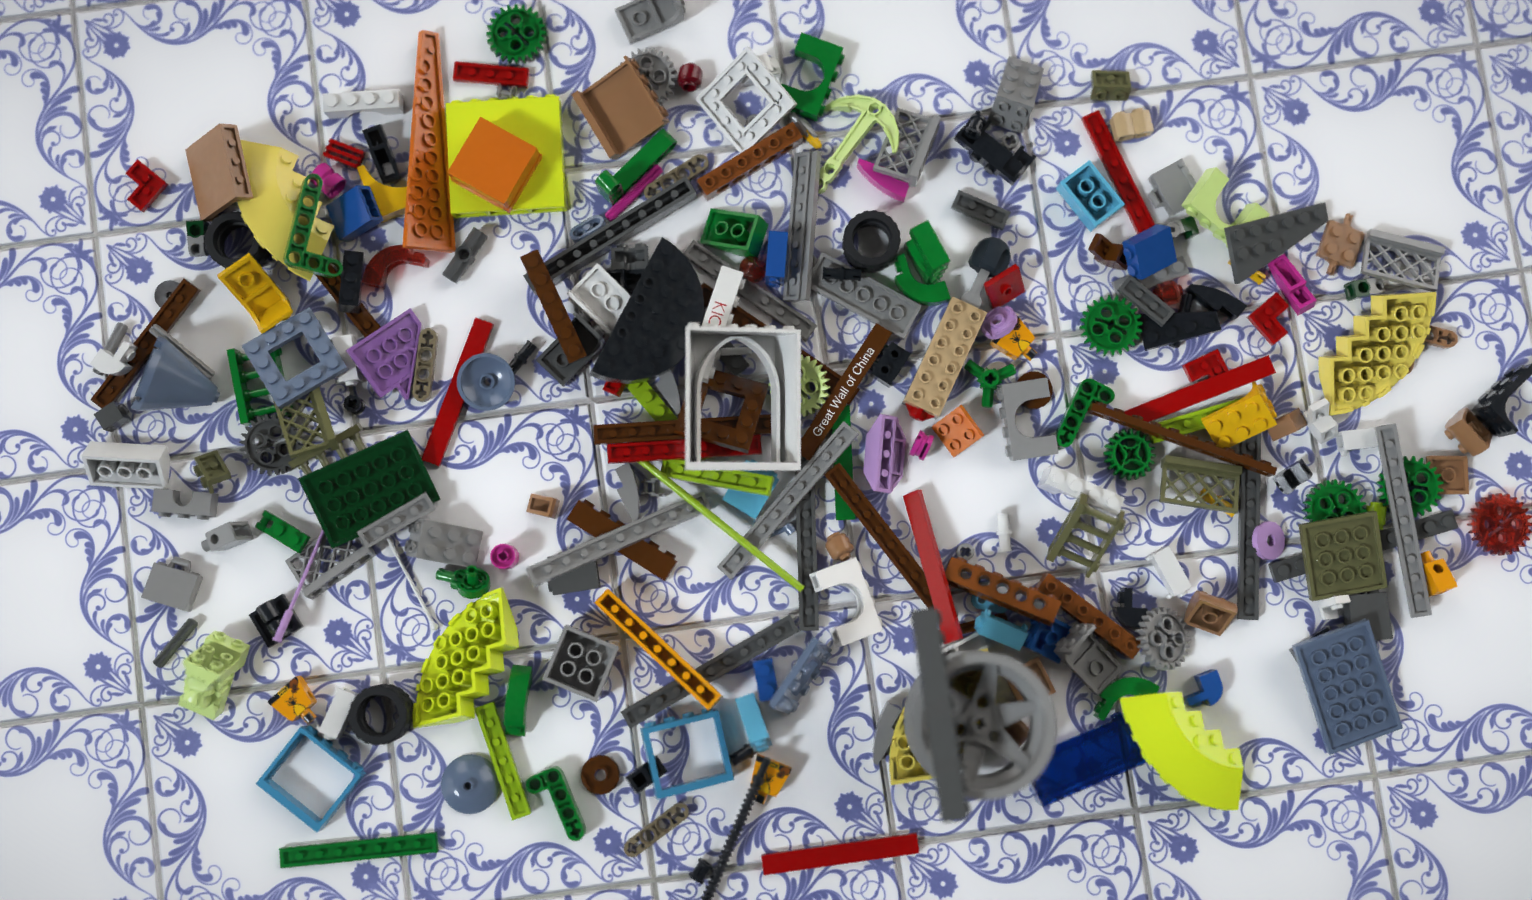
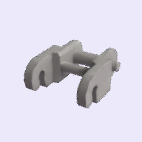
M498 85L496 95L498 98L510 96L512 99V96L516 97L517 86L511 87L510 90H502V87Z
M650 478V481H647V479L641 481V483H644V492L641 495H645V497L647 495H651V497H666V494L655 493V482L660 481L658 478ZM648 483H652V492H648Z

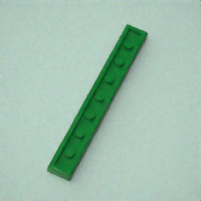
M428 832L279 848L280 869L439 852L438 833Z

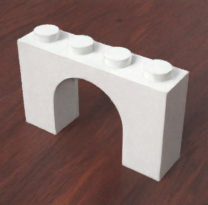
M1056 466L1044 469L1037 485L1038 488L1054 495L1061 493L1076 499L1080 493L1088 495L1087 504L1091 508L1112 517L1118 516L1125 500L1120 495Z
M856 557L809 574L815 593L839 585L851 590L856 597L857 611L855 616L849 622L829 629L836 648L883 631L882 620L877 615L875 601L869 593V584L863 577L862 565L857 561Z

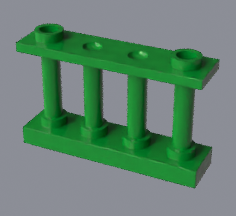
M235 348L228 349L227 356L240 424L251 426V420L254 421L257 416L276 413L274 405L258 409L251 408L250 401L252 398L270 395L267 388L252 391L247 388L246 382L248 380L260 378L256 371H244L243 364L245 361H250L246 354L241 353ZM279 348L270 353L284 377L280 357L282 349ZM286 412L284 416L292 417V414L290 412Z

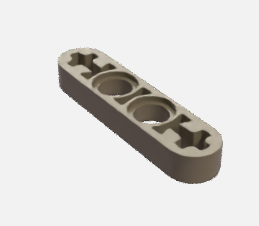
M698 154L651 182L644 189L645 198L649 199L652 197V195L648 196L650 194L649 190L656 191L659 189L658 184L664 190L666 187L663 185V182L666 179H672L674 183L682 179L679 175L682 169L690 171V175L687 177L689 182L703 174L709 168L708 158L703 154ZM697 161H705L704 167L701 168L700 165L695 167L697 165ZM690 164H692V167H695V173H693L692 168L689 166Z
M431 328L423 329L419 335L412 391L413 397L419 402L428 401L432 395L438 334ZM429 333L433 336V339L429 340V345L433 346V348L423 347V345L427 346L428 341L424 337ZM425 351H430L432 354L431 359L428 361L422 359V353ZM426 369L429 371V377L422 380L419 374L422 370ZM418 382L428 383V386L424 385L423 387L427 394L423 395L422 398L417 394L422 390V385H418Z
M678 802L626 841L624 845L625 854L629 857H636L688 817V806L683 802ZM676 807L684 808V816H676L674 819L677 822L674 823L668 813L671 812V815H674L677 812ZM660 819H668L670 826L667 829H662L659 826ZM646 830L652 831L654 839L646 841L643 833ZM639 836L645 846L642 847V844H640L636 848L637 852L629 851V843L632 845L636 844L639 841L636 837Z

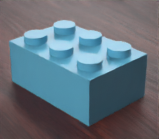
M1090 160L1062 180L1056 187L1059 194L1090 232L1112 217L1125 205Z

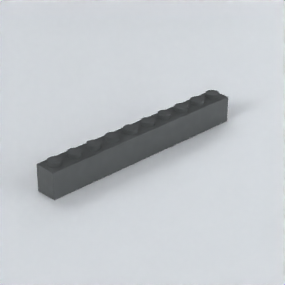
M683 177L544 262L554 285L611 251V248L624 243L696 199V191L687 177ZM526 273L525 275H523V277L527 281L528 285L530 286L534 294L537 296V293L532 285V282L528 274Z
M937 608L910 611L940 818L943 823L968 820V813H971L969 800H965L964 792H968L966 779H962L961 771H964L963 758H959L958 750L961 749L960 738L956 737L955 734L958 722L957 717L952 714L955 702L953 695L949 694L948 688L952 686L950 674H946L945 668L948 665L947 653H943L942 645H945L944 632H940L939 624H942L941 612L937 611Z

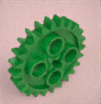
M515 4L514 9L507 5L506 11L502 7L500 8L501 14L495 12L496 19L490 18L492 25H487L489 32H486V36L489 38L487 43L491 45V51H495V56H501L502 62L507 59L510 65L513 60L519 65L520 60L524 64H526L527 58L533 61L532 55L539 57L538 50H544L541 44H547L546 39L543 37H547L548 34L544 31L547 28L545 24H542L544 21L542 17H539L538 12L533 13L532 7L526 10L524 4L521 6V9ZM516 19H520V20H521L520 23H518V24H513V21H514V20H516ZM505 24H509L511 28L514 30V32L516 34H520L521 38L529 45L526 46L516 34L513 35L512 30L508 28ZM503 32L508 33L505 37H499ZM528 32H534L533 36L527 37L526 34ZM515 45H521L518 50H513Z
M1108 295L1106 301L1101 296L1100 303L1093 300L1094 307L1087 305L1086 308L1089 312L1083 311L1082 315L1086 318L1080 319V323L1084 325L1080 326L1079 330L1085 331L1081 334V337H1087L1084 344L1091 343L1089 350H1092L1094 347L1097 348L1096 354L1103 351V357L1106 356L1107 352H1110L1111 357L1114 356L1115 352L1121 356L1122 349L1129 352L1128 345L1134 348L1135 343L1133 340L1139 341L1140 339L1136 334L1142 333V330L1137 328L1143 324V322L1137 321L1141 318V315H1135L1138 309H1131V302L1126 305V298H1123L1121 302L1118 301L1117 295L1114 300H1111V296ZM1109 310L1111 316L1106 318L1102 316L1101 312ZM1126 318L1129 324L1122 326L1119 323V319ZM1113 323L1114 325L1111 330L1108 329V325ZM1096 326L1101 327L1103 333L1095 334L1093 328ZM1118 335L1120 341L1114 343L1111 341L1110 336Z
M1403 456L1407 484L1411 482V486L1428 488L1427 491L1412 489L1409 492L1414 518L1417 517V512L1424 516V509L1431 512L1430 505L1438 506L1434 500L1442 499L1437 494L1444 490L1438 488V485L1444 482L1437 481L1441 474H1434L1437 467L1430 469V461L1423 464V458L1416 461L1415 456H1412L1410 461H1408L1407 456ZM1379 474L1378 477L1382 481H1378L1376 484L1380 485L1381 488L1376 490V492L1383 494L1378 499H1385L1384 507L1389 505L1384 476ZM1418 474L1425 476L1426 481L1424 484L1416 480ZM1415 493H1421L1423 495V501L1421 503L1415 501Z
M1337 479L1331 480V483L1329 480L1324 481L1323 484L1318 483L1316 484L1317 489L1311 488L1312 494H1306L1309 501L1303 502L1307 508L1302 509L1303 512L1307 513V516L1303 517V519H1309L1310 522L1342 517L1345 513L1353 515L1367 512V510L1362 509L1366 502H1360L1363 495H1356L1358 488L1351 490V483L1345 485L1344 480L1338 483ZM1339 495H1342L1344 498L1343 504L1338 500ZM1321 499L1326 503L1324 509L1320 506Z

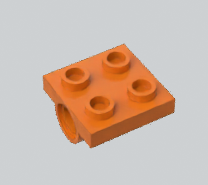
M962 404L931 427L953 457H956L984 436Z

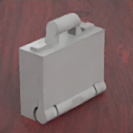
M1182 158L1155 172L1148 178L1153 188L1147 195L1154 208L1164 207L1169 217L1185 210L1181 205L1196 185V181L1187 166H1185L1186 164Z
M175 556L168 566L163 562H154L141 598L191 612L203 577L199 573L192 571L190 573L191 561ZM175 564L185 567L184 571L174 568Z

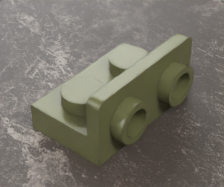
M1091 71V100H1128L1131 90L1129 71Z
M217 450L194 458L196 466H193L194 472L197 477H201L202 487L204 489L207 488L210 494L214 493V484L231 479V473Z

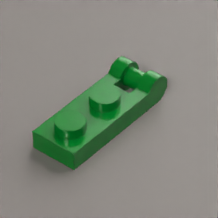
M264 510L260 522L257 521L254 527L301 554L311 537L271 512ZM271 520V521H273V524H272V526L269 528V527L267 526V524H268L269 521Z

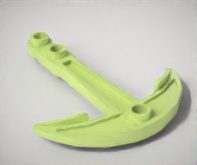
M858 94L843 96L826 105L825 111L851 113L854 110L861 113V115L833 156L829 157L820 169L819 185H823V187L818 190V194L826 191L827 184L832 183L843 168L845 161L874 124L878 123L883 128L889 139L892 153H897L900 137L896 119L881 101ZM875 109H879L878 112L873 113ZM830 170H834L832 174H828Z

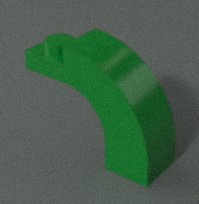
M905 254L897 255L894 267L896 273H900V275H896L894 281L905 297L925 306H936L949 302L951 298L945 281L930 285L918 282L910 272Z
M512 666L504 709L506 735L524 737L526 735V713L529 691L532 684V666Z
M1133 676L1113 679L1098 695L1102 698V701H1098L1095 705L1093 716L1105 721L1114 703L1119 698L1125 695L1157 694L1160 686L1149 680Z

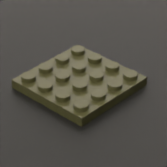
M1376 511L1298 524L1310 601L1388 588Z

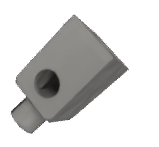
M248 521L227 522L206 532V540L201 542V546L205 552L210 550L225 551L251 541L254 538Z

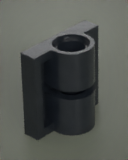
M285 594L266 601L249 614L268 648L279 643L272 640V638L276 634L285 610H288L290 606ZM292 609L293 614L282 640L304 627L294 609Z

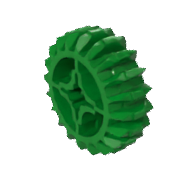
M1124 429L1120 431V434L1114 433V438L1110 437L1108 439L1110 444L1104 446L1109 450L1103 452L1104 456H1108L1104 463L1110 462L1111 464L1107 469L1114 468L1115 470L1112 475L1115 476L1120 473L1119 479H1123L1126 475L1127 481H1130L1132 477L1134 480H1137L1139 475L1141 477L1146 476L1145 471H1151L1148 465L1155 464L1153 460H1150L1156 457V454H1151L1155 447H1149L1148 445L1152 443V440L1145 441L1147 435L1143 434L1140 437V431H1136L1133 434V429H1128L1127 433ZM1122 440L1135 441V444L1128 447L1120 444ZM1116 448L1121 456L1119 462L1116 459ZM1140 448H1142L1143 451V461L1142 458L1139 456ZM1133 450L1131 453V458L1127 459V452ZM1129 462L1139 466L1136 470H1128L1123 467Z

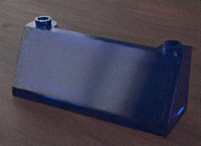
M1121 711L1110 715L1111 719L1108 722L1055 744L1046 767L1029 785L1036 803L1042 807L1048 806L1147 763L1140 753L1142 750L1137 741L1134 742L1131 736L1133 735L1129 723H1126Z

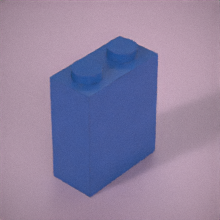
M356 185L326 205L335 233L340 241H353L383 221L370 186Z
M1156 224L1122 242L1123 253L1128 266L1127 271L1134 278L1143 280L1177 262L1170 226Z
M769 231L765 284H769V287L779 288L780 285H784L788 232Z
M772 657L753 660L760 702L771 700L778 690Z

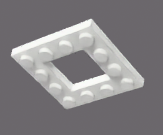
M749 46L695 99L739 153L758 143L797 105L790 94ZM748 76L769 101V104L744 127L722 100Z

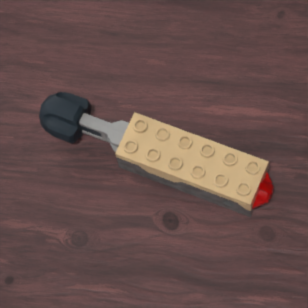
M984 238L975 246L968 263L970 268L978 273L970 291L963 293L960 299L953 296L950 299L902 401V404L907 407L910 417L917 421L923 422L931 418L936 420L940 416L986 317L987 312L979 309L982 304L981 290L987 277L993 278L1007 269L1011 258L1008 245L1000 238Z

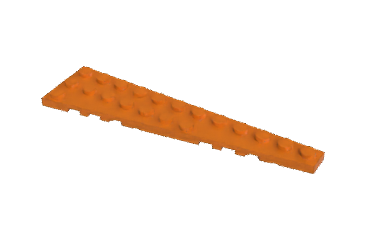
M421 30L418 32L402 248L453 253L456 250L454 220L450 211L449 174L447 173L449 170L439 33Z

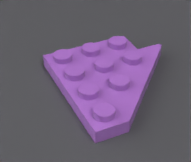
M411 308L346 350L379 398L396 388L405 401L409 399L422 325Z

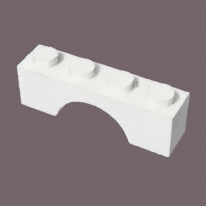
M399 89L322 94L323 112L329 119L348 118L351 114L357 112H377L383 115L404 114L403 95Z

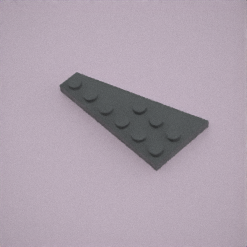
M1318 203L1224 228L1234 283L1240 284L1328 222L1326 203Z

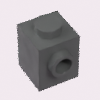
M114 401L93 414L103 430L109 432L115 431L131 420L128 415V408L124 404Z

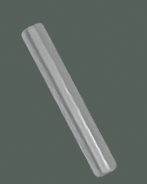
M154 324L150 328L149 332L156 338L158 336L166 338L207 378L211 379L215 375V371L159 325Z

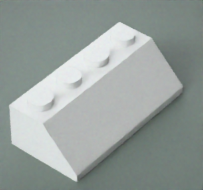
M90 441L81 455L89 483L92 486L144 489L168 488L171 460L167 446Z

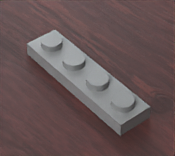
M1183 256L1177 257V262L1143 280L1135 279L1147 289L1157 286L1158 283L1164 284L1163 282L1172 281L1188 275L1190 272ZM1129 276L1111 282L1118 300L1125 298L1117 290Z
M424 492L360 529L357 533L368 549L432 512L436 507L427 492Z

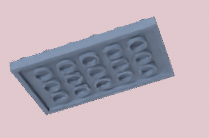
M1363 619L1292 645L1326 752L1329 755L1403 729L1369 620Z

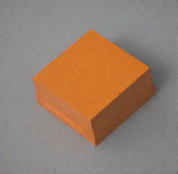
M480 117L447 173L455 184L510 213L543 156L533 145Z

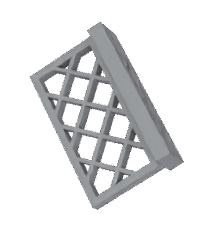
M897 108L894 117L898 129L903 134L899 142L906 140L909 146L902 149L898 147L897 153L888 154L886 147L891 145L886 135L873 166V171L908 181L909 186L916 188L939 130L941 116L933 115L931 118ZM899 115L907 117L909 121L901 124L898 120ZM922 121L927 123V125L918 129L915 123ZM912 125L915 131L906 134L904 128ZM918 135L920 142L912 144L909 138ZM912 150L914 157L906 159L903 153ZM900 155L903 161L894 164L891 158ZM888 160L891 165L887 168L879 166L880 162ZM906 165L908 173H900L897 168Z
M1370 229L1364 235L1360 274L1431 292L1437 291L1441 256L1445 252V247L1375 229ZM1370 246L1376 247L1380 253L1374 256L1370 251ZM1387 251L1395 252L1398 258L1392 260ZM1382 255L1388 263L1382 266L1377 257ZM1405 256H1413L1417 262L1411 265ZM1401 260L1407 268L1401 271L1395 262ZM1372 261L1378 269L1375 271L1367 269L1368 262ZM1424 261H1433L1434 268L1429 269ZM1419 264L1425 273L1419 275L1413 267ZM1391 266L1396 274L1389 275L1385 268ZM1409 270L1415 279L1409 280L1403 273ZM1428 275L1432 280V285L1426 284L1422 277Z
M324 534L319 546L318 558H314L317 561L315 572H308L314 574L313 580L307 586L305 582L303 583L302 593L306 598L315 599L376 556L372 548L367 549L361 538L357 537L355 539L360 540L363 545L358 550H351L353 542L351 540L348 542L347 549L333 548L331 560L322 559L324 548L332 549L331 546H325L327 538ZM318 538L305 546L301 554L295 553L285 560L298 583H300L310 559V551L315 547ZM337 550L346 552L345 558L341 562L335 561ZM298 558L304 559L302 569H296L292 562ZM321 562L330 563L329 569L325 573L319 572Z

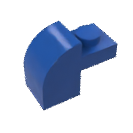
M1210 669L1194 675L1199 691L1184 696V705L1194 708L1202 705V701L1207 706L1216 704L1223 693V684L1218 671Z

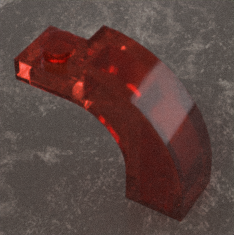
M402 245L387 247L378 252L369 261L363 274L362 283L366 286L385 290L388 276L395 267L402 264H410L429 268L430 260L425 257V254L420 252H414L413 254V249L402 248Z

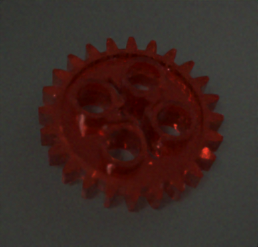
M1502 493L1489 494L1488 498L1482 497L1481 502H1475L1477 508L1470 509L1474 515L1467 516L1472 520L1471 523H1467V526L1472 527V530L1468 531V533H1474L1475 535L1471 540H1478L1479 542L1476 546H1484L1483 552L1490 551L1491 555L1498 554V556H1504L1505 554L1511 555L1512 551L1519 552V547L1526 546L1523 541H1530V538L1526 535L1532 533L1528 529V526H1532V523L1528 522L1532 515L1525 514L1529 510L1528 508H1521L1524 502L1516 503L1517 497L1510 498V494L1502 495ZM1498 507L1501 508V515L1498 514ZM1485 520L1489 524L1488 528H1486L1484 525ZM1512 521L1516 524L1515 528L1512 527ZM1499 534L1503 537L1502 542L1499 541Z

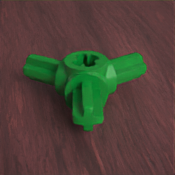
M968 360L964 366L965 370L978 378L977 382L980 383V389L983 390L981 406L985 408L993 406L994 390H997V385L1002 384L1001 380L1016 374V368L1013 364L998 370L995 368L990 370L987 367L983 369L972 360ZM988 376H991L990 379L993 378V381L990 384L987 383L988 380H985Z

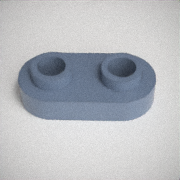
M600 215L591 216L573 227L570 231V237L574 243H577L605 226L606 222Z

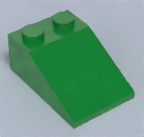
M711 208L700 244L741 257L758 259L769 224L760 215Z

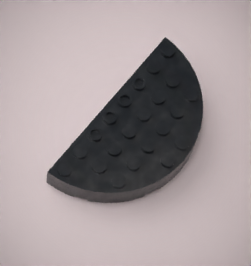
M662 237L589 375L611 383H641L665 374L684 358L685 327L688 326V323H700V326L702 325L704 314L703 291L697 273L687 257L665 238Z

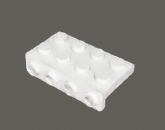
M599 263L567 293L570 296L568 300L575 307L579 305L583 309L582 313L589 320L593 319L597 323L596 327L603 334L606 332L609 336L631 296Z

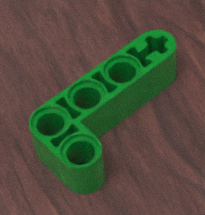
M1085 379L1077 385L1054 434L1056 435L1058 449H1065L1073 443L1091 402H1101L1107 405L1114 400L1115 394L1110 387L1093 379ZM1083 384L1090 386V393H1086L1083 390ZM1101 392H1105L1108 395L1107 401H1103L1100 398ZM1076 401H1080L1083 404L1082 410H1078L1075 407ZM1068 418H1072L1075 421L1074 427L1068 426ZM1066 432H1069L1066 434L1064 440L1067 442L1062 444V440L1059 437H1062L1065 435Z
M552 766L528 778L525 785L528 792L537 794L548 789L567 837L572 841L582 839L586 833V825L563 770L558 766ZM550 771L558 773L559 778L557 781L550 779ZM532 779L539 780V789H535L532 787ZM557 790H564L566 798H558ZM571 808L574 816L567 817L564 814V809ZM575 819H577V821H576L574 824H573V823H571L570 825L568 824V823L574 821ZM574 825L576 829H581L579 835L572 832Z

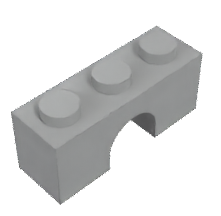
M154 488L151 512H158V516L171 517V514H178L177 518L190 519V515H197V519L209 520V516L216 517L219 494L193 491L191 501L184 506L180 501L181 491Z

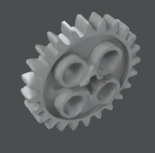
M646 47L643 53L638 48V54L631 51V59L634 58L637 61L642 73L647 78L650 77L652 83L659 88L656 90L650 82L648 84V87L654 90L659 97L658 103L663 105L662 99L664 98L668 101L667 94L673 95V91L670 88H676V84L672 82L677 80V76L673 75L676 73V69L672 68L674 66L673 62L669 61L668 55L663 57L662 51L657 54L655 48L649 52ZM645 63H651L649 68H643ZM657 76H664L663 80L656 81Z
M1152 608V611H1146L1147 615L1142 616L1144 622L1138 623L1141 629L1136 630L1140 634V637H1137L1136 640L1140 641L1141 644L1137 647L1143 649L1140 655H1146L1144 661L1150 662V667H1155V670L1162 671L1175 670L1176 667L1181 666L1180 662L1186 661L1184 655H1189L1186 648H1190L1187 641L1191 640V638L1186 637L1189 630L1184 629L1187 623H1181L1182 616H1177V611H1172V608Z

